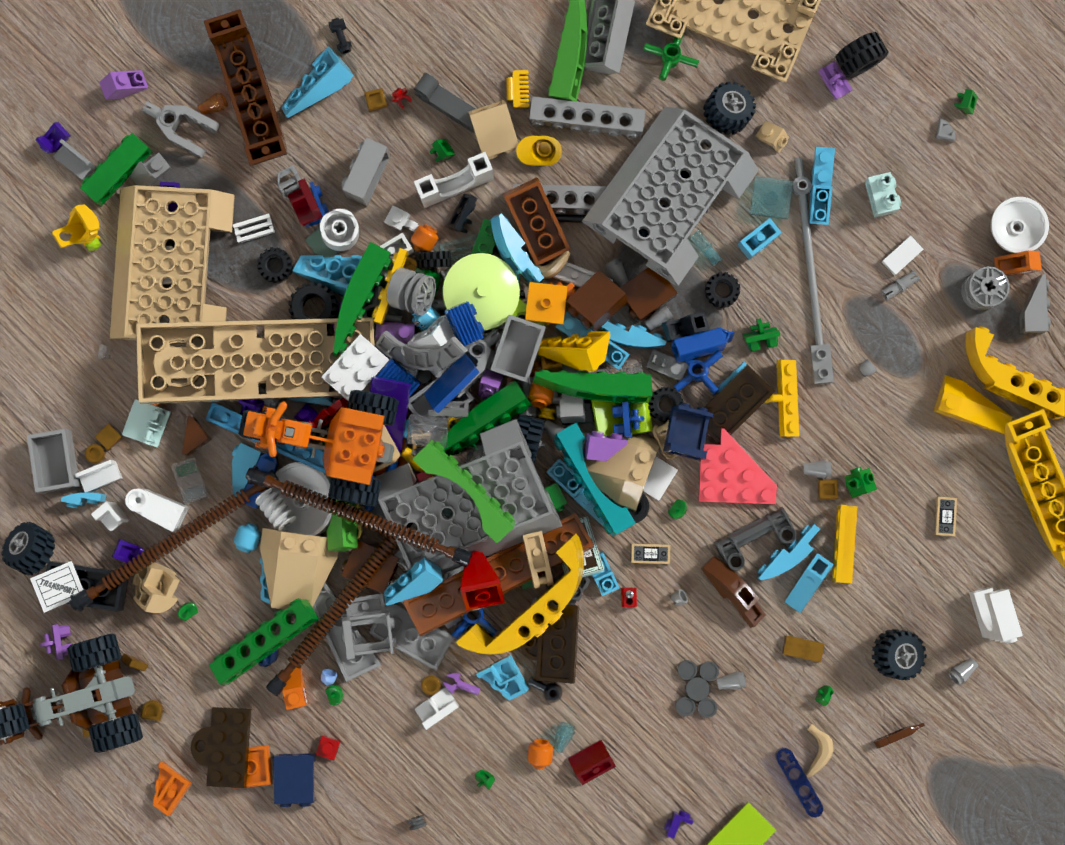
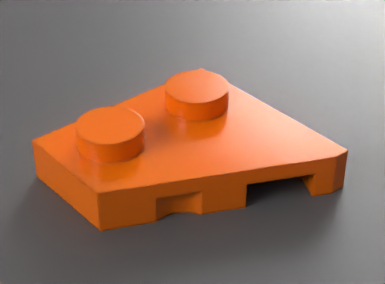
M160 762L158 765L160 771L158 780H156V794L154 795L153 806L165 815L171 816L192 782L166 763Z

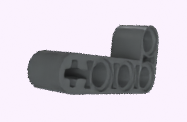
M424 73L414 88L415 95L475 134L468 114L469 111L475 110V108L441 87L433 76Z

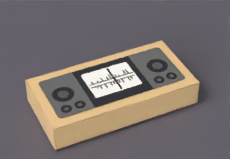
M936 497L934 535L955 536L957 498Z
M632 544L631 563L670 564V545Z

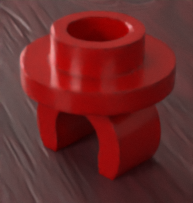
M400 87L392 93L391 101L396 102L403 109L402 99L406 98L409 102L412 99L406 94L408 90L406 88L401 89Z

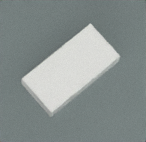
M910 236L888 255L882 263L895 276L924 249Z

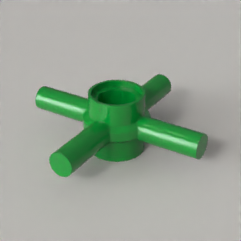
M674 37L673 42L667 44L664 49L645 43L643 51L661 56L663 68L659 79L662 81L666 80L670 68L676 67L679 62L698 67L699 60L682 55L679 47L682 38Z

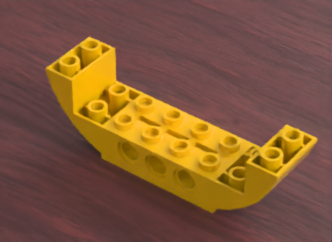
M979 326L966 332L965 346L967 357L974 373L985 385V390L1035 412L1044 409L1046 416L1050 419L1056 420L1065 417V388H1056L1052 386L1050 381L1045 379L1038 380L1030 372H1020L1012 364L1005 363L1004 365L998 362V358L987 355L986 357L985 355L994 334L989 333V329Z

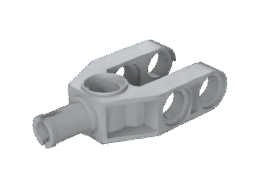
M149 101L145 103L148 108L143 106L142 112L156 118V123L171 143L199 158H203L206 152L205 149L195 145L189 139H183L175 131L180 126L183 118L214 134L218 131L220 124L188 106L165 105L161 109ZM174 116L175 119L172 123H166L168 117Z
M492 329L483 339L464 346L468 350L465 354L476 365L479 374L456 395L458 398L483 376L490 357V348L501 339L499 332L495 334L497 332L495 329ZM479 350L482 354L477 356L472 351ZM455 362L440 369L430 370V372L436 378H439Z

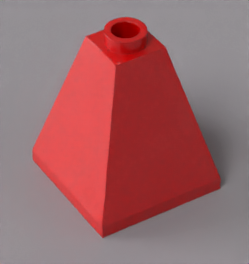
M473 551L468 566L464 567L460 587L466 611L505 603L500 579L483 552Z

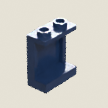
M679 403V405L672 406L663 452L695 460L706 459L707 451H703L709 419L713 418L714 414L708 412L706 408H690V404Z
M316 753L276 754L274 756V804H280V807H291V804L308 807L316 801L314 796V762L316 761Z

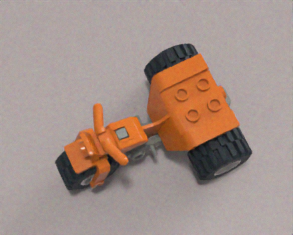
M352 390L347 408L341 407L330 422L329 431L321 429L322 419L318 421L317 428H313L312 423L297 422L281 417L287 408V403L281 402L277 409L263 406L264 413L252 410L243 411L238 434L244 438L258 440L255 443V447L268 448L270 457L277 455L276 444L294 445L295 448L306 451L307 447L313 448L312 458L315 457L316 449L324 450L322 461L326 476L332 477L328 496L336 500L374 507L377 506L382 483L372 478L376 461L390 463L394 453L393 445L381 441L383 425H394L399 401L393 397L377 393ZM316 433H320L321 437H317ZM314 441H323L325 442V446H322L321 442H319V445L314 444Z

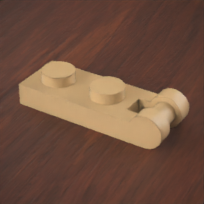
M542 531L522 535L534 589L540 588L541 585L545 584L548 586L554 585ZM544 571L545 577L539 578L537 572Z

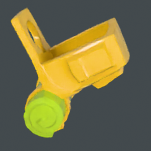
M85 204L75 206L70 212L67 225L52 232L60 248L73 244H83L88 251H95L102 245L99 241L100 236L97 235L100 228L99 221L94 212ZM70 233L72 236L69 241H63L59 234Z

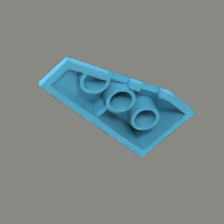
M329 46L312 63L314 68L309 75L305 74L302 77V85L299 88H295L281 108L286 117L289 118L324 99L351 81V78L354 76L353 73Z
M301 255L292 271L316 284L321 283L331 291L344 296L362 256L342 257L341 255H335V257H323V255Z

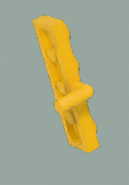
M402 248L393 255L392 263H394L392 271L388 270L385 278V281H387L386 288H382L379 295L380 305L375 307L372 317L375 318L374 322L382 326L390 306L387 301L389 282L395 271L404 267L408 256V251Z
M776 360L778 394H772L764 403L778 402L780 437H799L796 360Z

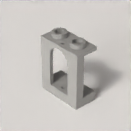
M389 611L342 617L347 660L355 659L356 655L387 651H391V654H394V647H397L396 635L392 636L391 629L395 628L394 616L390 617ZM382 623L388 628V635L382 641L354 644L352 626Z

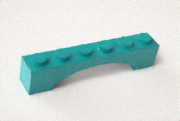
M577 423L557 433L554 436V445L558 451L561 450L564 454V462L574 471V479L584 488L583 493L588 501L591 500L593 503V510L598 518L601 517L603 520V527L606 533L614 537L636 524L627 507L621 508L611 502L593 482L583 456V442L586 438Z

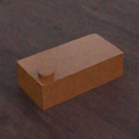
M537 177L502 193L536 266L571 250Z

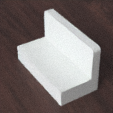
M108 460L74 474L76 478L80 479L84 492H91L123 479L114 460Z

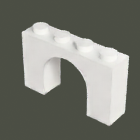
M486 152L469 158L468 165L453 175L434 179L432 174L414 181L423 207L427 208L494 180L493 168Z
M987 587L969 592L983 638L1009 644L1018 641L1017 637L1023 636L1009 589L993 591V588Z

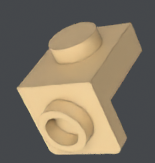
M767 121L764 122L755 136L757 140L773 146L777 152H780L786 146L789 139L784 128Z

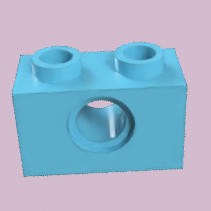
M769 218L742 239L737 246L750 260L777 239L782 232Z

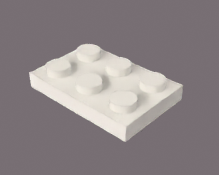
M360 334L321 378L349 401L350 392L352 390H363L370 383L372 377L376 376L386 365L389 359Z

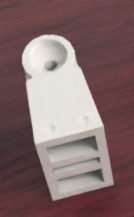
M133 489L128 492L125 498L126 505L130 510L172 532L179 530L190 508L149 489Z

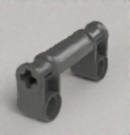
M780 507L777 512L759 518L728 534V537L721 541H714V544L725 564L736 572L742 569L745 564V559L739 549L740 547L771 531L775 533L781 544L789 545L795 541L796 531L785 509ZM789 531L792 535L791 540H784L782 532ZM731 558H739L741 565L733 567L730 563Z

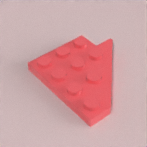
M721 428L720 444H704L703 451H707L706 459L700 460L698 501L776 504L777 485L724 428Z

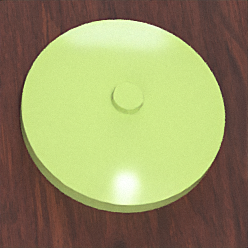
M476 253L461 258L449 269L443 282L442 296L446 310L466 301H469V304H473L477 312L474 316L477 322H481L484 331L497 328L507 321L509 315H513L519 302L520 289L514 271L505 261L491 254Z

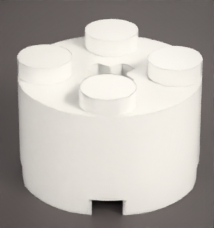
M334 209L323 216L320 223V232L326 246L335 251L350 250L359 238V226L354 215L345 209ZM342 227L343 231L337 233V230H339V228Z

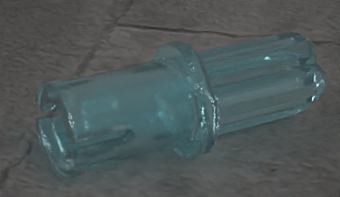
M696 231L691 236V239L701 250L700 253L707 257L712 266L723 259L712 247L713 244H710L700 231Z

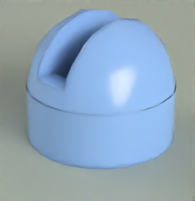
M323 669L321 674L322 683L332 685L337 678V673L332 669Z

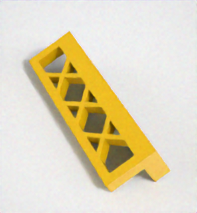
M837 505L832 582L852 584L858 508L856 506Z

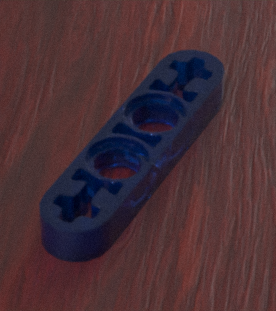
M786 747L779 748L775 753L776 761L805 812L811 817H819L823 812V805L793 752ZM781 753H789L787 759L790 763L794 761L795 764L788 766L783 759L780 760V758L782 757ZM793 768L798 769L800 772L797 779L789 777V772ZM803 785L809 787L807 796L799 794V788ZM812 796H814V798H812L811 801L813 802V804L818 805V807L816 808L817 812L814 813L813 811H809V809H811V805L808 801H806V803H804L803 801L809 800Z

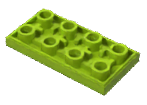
M747 802L706 845H763L774 834L776 829Z

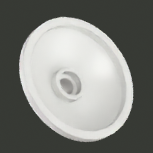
M1013 197L1004 201L996 208L991 218V232L995 241L1000 247L1011 253L1028 250L1034 251L1043 244L1048 235V216L1042 206L1030 198ZM1014 225H1017L1019 227L1018 231L1014 230Z

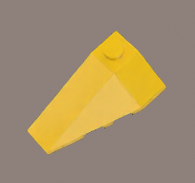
M592 331L588 332V336L579 337L578 334H572L571 337L562 339L561 336L544 338L541 341L537 354L577 370L593 372L605 362L610 332Z
M944 375L933 412L1005 435L1006 423L1011 422L1013 418L1011 415L966 382Z

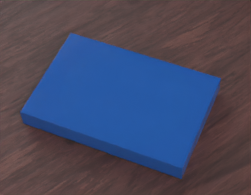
M466 354L459 358L424 393L432 408L439 413L479 374V370Z

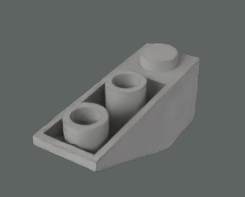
M1046 274L1037 277L1019 314L1020 334H1036L1049 331L1048 328L1051 326V320L1048 317L1050 300L1047 298L1049 281L1046 279Z

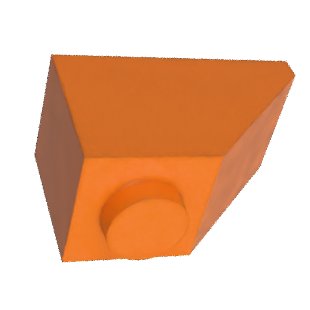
M1028 250L994 257L995 267L1003 271L1006 276L1042 271L1040 252Z
M296 667L290 674V679L282 691L286 710L309 704L301 668Z

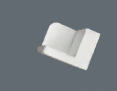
M105 502L91 514L95 520H101L110 531L116 529L123 522L130 520L115 502Z
M445 687L417 706L415 711L427 730L457 709L459 704Z

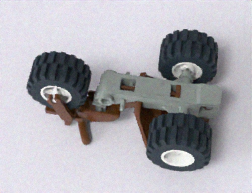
M116 634L96 637L72 644L67 648L72 669L62 683L64 695L56 697L54 688H51L52 696L47 698L43 696L33 699V702H29L31 690L26 687L22 692L21 704H17L14 699L0 702L1 745L24 737V731L27 729L36 740H41L43 735L36 725L44 726L52 723V720L58 719L59 725L63 726L61 716L67 714L70 715L72 724L89 731L94 752L97 753L119 748L140 741L143 738L138 715L133 714L129 696L135 693V687L130 676L123 677L119 662L122 656ZM61 699L63 700V704L56 705L55 701L61 703ZM65 707V711L62 708L58 713L57 708Z

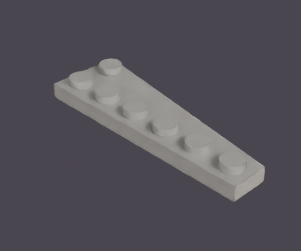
M326 582L313 606L319 618L318 621H320L324 613L328 614L326 610H331L329 607L330 605L334 606L332 604L333 601L337 602L335 600L336 596ZM345 611V613L341 612L343 614L341 617L338 616L340 618L338 621L335 620L337 623L335 625L332 624L333 628H329L330 632L327 633L326 639L347 682L381 666V663L374 653L356 655L355 659L347 660L342 617H347V612ZM352 626L354 644L367 643L357 627Z

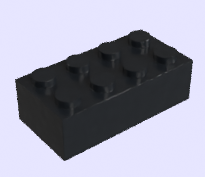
M49 561L46 572L65 564V562ZM73 564L82 588L86 590L102 583V577H106L107 574L111 575L110 572H115V570ZM126 579L125 582L121 581L122 584H117V587H113L111 591L108 589L103 590L99 593L98 597L93 599L94 602L86 607L123 611L128 580Z

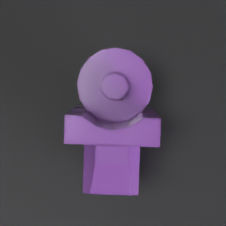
M836 61L818 71L835 100L852 91Z
M58 624L51 625L53 641H51L50 634H44L45 642L39 643L40 647L46 646L47 654L53 653L52 645H54L56 660L63 659L64 656H68L67 648L72 643L61 645L60 637L71 636L70 627L67 625L58 626Z

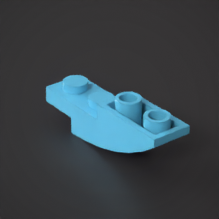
M815 147L814 163L811 172L810 224L829 225L835 148Z
M502 213L490 219L492 232L502 259L512 268L515 275L521 273L528 283H539L544 277L540 269L531 262L528 254L521 249L525 244L521 234L515 231L509 219L503 216Z
M567 311L564 315V324H557L555 327L568 337H571L572 334H578L579 337L588 336V332L593 331L586 329L580 320L572 317ZM609 340L605 363L620 370L630 354Z
M608 321L600 328L603 331L610 332L611 342L624 347L655 349L664 347L667 342L663 340L664 337L657 333L652 335L646 332L647 329L638 324L636 326L632 325L629 332L625 330V326L619 323L614 325Z
M558 459L546 473L603 526V520L601 517L598 518L593 510V503L584 496V488L574 479L573 474L575 473L561 459Z
M815 524L806 525L800 532L802 536L798 541L795 540L788 546V552L781 548L780 550L776 549L770 555L771 561L759 568L757 571L759 575L756 578L761 581L770 579L799 564L814 549L808 543L820 528Z

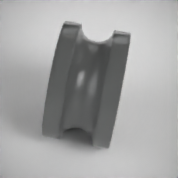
M424 815L407 820L411 825L409 829L415 830L426 826V822L423 821Z

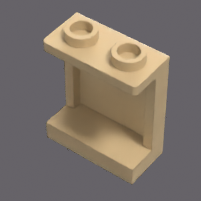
M504 100L468 112L481 150L480 152H486L488 159L496 158L502 152L511 153L516 150L518 140L507 104Z

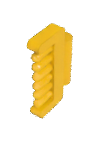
M513 70L512 77L506 78L507 101H513L514 109L529 108V99H520L529 98V90H520L528 89V85L520 84H528L529 81H519L529 79L527 76L529 74L528 70Z

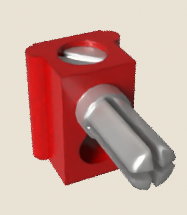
M621 588L622 607H637V588ZM628 598L632 599L631 604L626 603Z

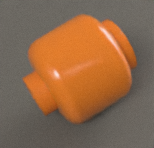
M424 224V226L419 225L410 239L412 244H414L413 249L418 252H431L439 238L436 234L437 230L427 224Z
M532 382L528 395L532 406L546 408V406L552 404L554 391Z
M535 739L528 746V762L534 765L536 769H544L546 766H549L553 761L554 748L552 744L546 739Z

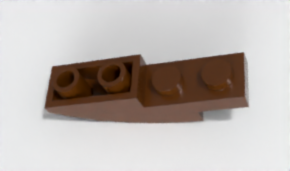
M714 556L701 568L722 598H728L750 628L755 627L766 616L757 603L759 600L758 596L725 563Z

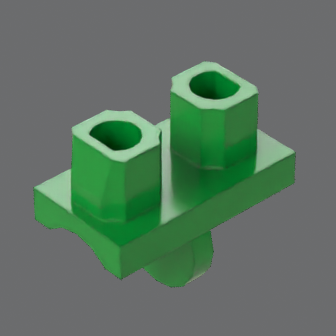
M761 318L756 319V325L750 326L752 332L742 334L744 341L752 352L760 350V340H766L768 348L778 346L780 331L776 327L770 328L769 322L762 323Z

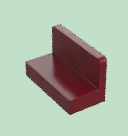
M602 740L568 758L582 785L616 767Z

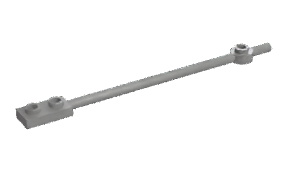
M795 158L797 178L792 183V191L795 195L799 196L816 343V345L810 346L814 384L833 383L830 344L823 345L806 196L810 192L812 184L807 177H804L802 158ZM799 183H804L805 188H800Z

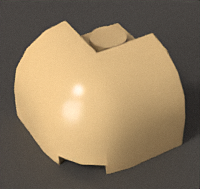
M151 562L150 566L147 564V568H143L142 571L135 574L132 583L135 585V596L133 599L146 612L162 613L174 606L178 600L173 594L180 580L175 576L176 573L173 570Z

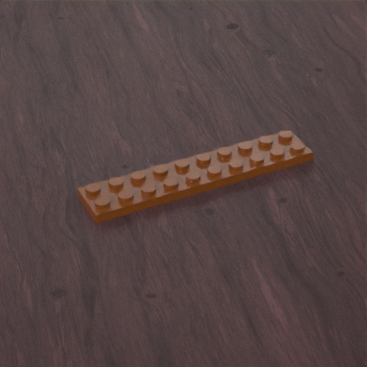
M576 513L560 520L562 523L561 527L543 534L551 569L565 563L556 552L574 534H577L580 538L583 553L594 548L592 540ZM524 542L506 548L487 558L500 579L503 594L532 580ZM464 570L443 580L430 593L403 601L420 637L472 611H466L460 589ZM541 571V572H537V573H538V576H540V575L544 574L545 572H544V571Z

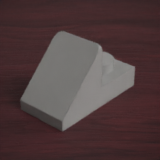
M157 153L144 164L140 161L130 177L136 185L150 186L172 168L162 155Z

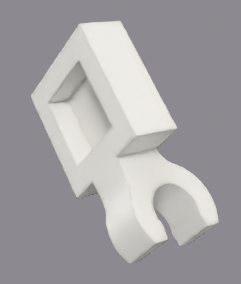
M392 206L384 221L385 224L401 232L404 227L414 232L419 226L418 223L409 220V213L395 206Z

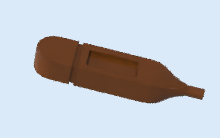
M921 723L904 727L874 740V744L877 749L912 735L925 725Z

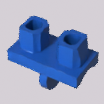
M628 401L622 402V405L612 407L613 417H623L624 424L614 425V433L622 434L626 439L632 438L631 422H633L634 429H639V422L644 421V417L638 416L637 409L632 410L633 417H631L630 404Z

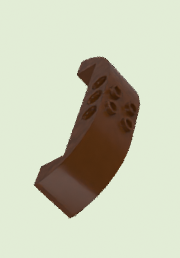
M241 10L205 20L204 24L208 37L214 45L246 145L244 149L250 166L287 155V146L258 53Z

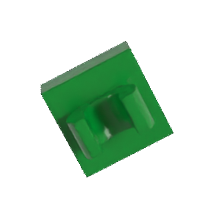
M965 89L964 94H957L959 99H963L962 102L954 103V106L957 109H962L965 114L973 115L978 96L973 90Z
M446 139L436 140L431 144L433 148L430 150V154L437 152L439 155L435 162L451 159L456 155Z

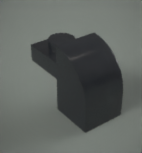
M705 312L690 314L681 319L661 323L667 342L710 330Z

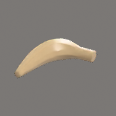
M566 251L546 266H537L544 277L543 279H550L561 272L570 256L569 251Z
M813 724L807 730L817 739L819 749L806 773L808 778L820 771L828 763L833 753V742L830 736L820 731Z

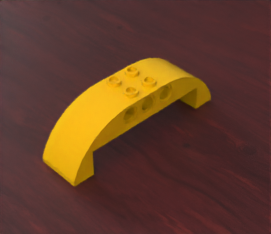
M1044 409L1006 423L1005 441L1013 472L1036 527L1051 553L1065 568V477L1045 432V429L1050 428L1051 425Z
M574 534L556 552L571 570L495 638H492L479 624H475L456 643L460 647L476 653L501 654L524 645L534 636L538 638L549 627L548 623L553 625L563 614L561 611L570 602L582 580L584 554L579 536Z

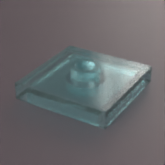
M755 176L750 215L787 220L793 181Z

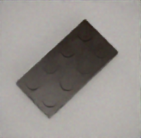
M748 364L703 407L708 409V412L714 414L713 418L709 419L707 434L718 444H720L721 428H724L732 435L775 392Z

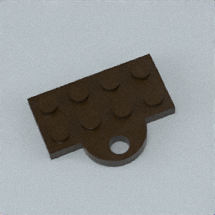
M567 604L561 611L563 614L553 625L548 623L549 627L538 638L536 636L533 637L534 644L532 646L526 643L520 646L521 651L527 658L537 661V681L575 683L579 605Z
M212 707L211 727L202 728L194 735L191 741V753L199 764L208 766L206 786L246 788L252 709ZM201 740L205 743V749L202 752L197 748V744Z

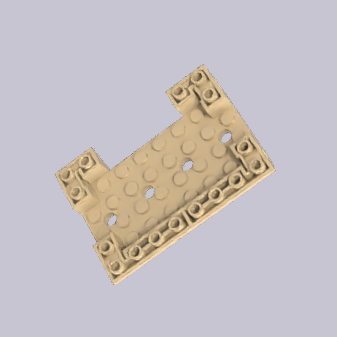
M713 0L655 1L646 22L647 26L678 39L682 38L686 28L755 56L751 69L786 83L821 0H723L724 2L720 5L715 4ZM754 10L758 13V17L751 19L748 16V12ZM790 25L793 32L785 33L783 26Z
M139 185L121 188L110 339L137 341L136 324L160 323V319L163 316L169 317V323L226 321L227 308L205 304L210 229L213 232L232 233L234 194L210 189ZM176 202L178 205L177 210L169 212L168 205ZM169 240L175 242V247L172 250L165 248V244ZM166 278H171L172 285L169 288H164L162 284Z

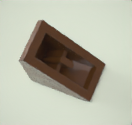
M188 416L182 454L190 456L211 441L198 420Z

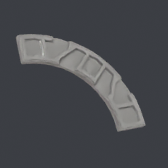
M388 331L383 332L374 344L389 358L396 359L404 366L419 370H435L448 366L468 351L455 336L441 347L418 349L402 343Z

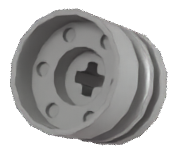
M987 266L978 269L964 280L961 294L963 301L968 307L978 311H985L999 305L1006 299L1010 284L1003 271L996 267ZM989 284L988 288H990L991 290L987 291V287L985 285Z
M399 268L395 271L389 282L387 290L388 304L391 307L407 310L410 313L424 315L430 309L435 297V279L432 276L416 273L413 270Z

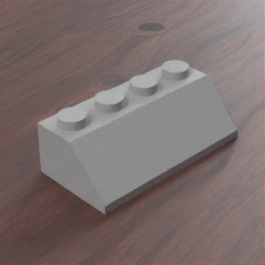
M592 0L587 21V52L584 70L602 74L620 73L635 4L634 0Z

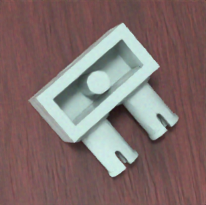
M891 172L866 179L865 185L874 218L896 213L900 209L901 199L895 191L896 180L891 175Z

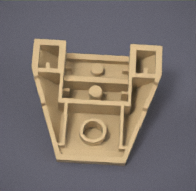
M632 435V438H627V445L607 461L589 460L584 457L587 470L598 489L613 499L617 505L634 511L637 509L653 462L660 448L656 439L645 435Z
M263 528L260 550L271 608L285 610L293 600L298 598L308 600L313 608L337 560L338 551H328L327 536H314Z

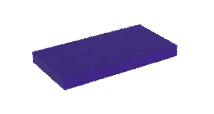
M373 376L370 392L393 397L399 401L394 425H385L401 454L411 384Z

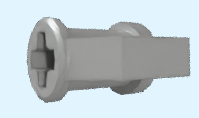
M294 165L278 172L277 186L283 197L288 200L287 195L300 189L298 181L301 178ZM291 172L294 173V177L280 184V178ZM297 182V184L284 190V188H286L287 186Z

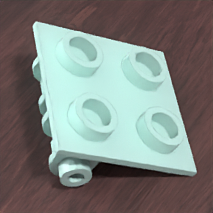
M135 399L122 435L158 448L171 412L150 404H140L139 400Z

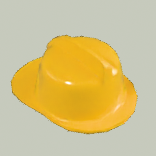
M528 136L518 143L516 152L519 160L526 165L549 166L559 161L562 155V147L554 137Z

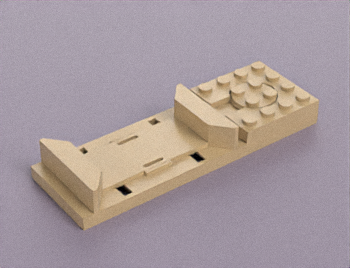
M373 317L357 319L354 324L357 328L353 336H348L345 341L348 344L346 349L360 334L374 346ZM338 318L136 324L139 403L220 402L222 400L234 402L235 400L342 397L338 392H329V384L321 378L342 355L339 353L337 357L333 356L335 336H327V324H334L336 332ZM256 326H264L265 338H257ZM371 381L362 391L370 392ZM266 383L267 394H259L258 384Z

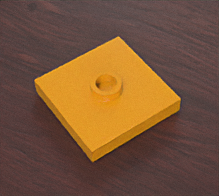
M529 282L525 320L563 325L568 286Z

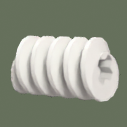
M270 488L261 493L255 502L260 506V510L264 512L265 517L269 518L268 520L273 524V528L282 531L289 527L297 517H289L292 510L285 511L288 505H280L283 502V498L276 499L279 492L272 493L273 488Z

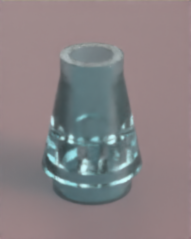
M561 722L557 726L554 750L564 753L565 748L575 735V727L573 725Z

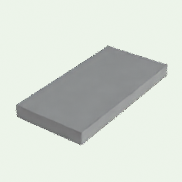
M396 603L388 606L385 605L386 612L389 611L390 617L394 616L395 628L391 629L392 636L396 635L397 647L394 648L437 670L454 636L441 628H437L420 637L405 608ZM374 623L368 634L382 641L388 635V628L382 623Z

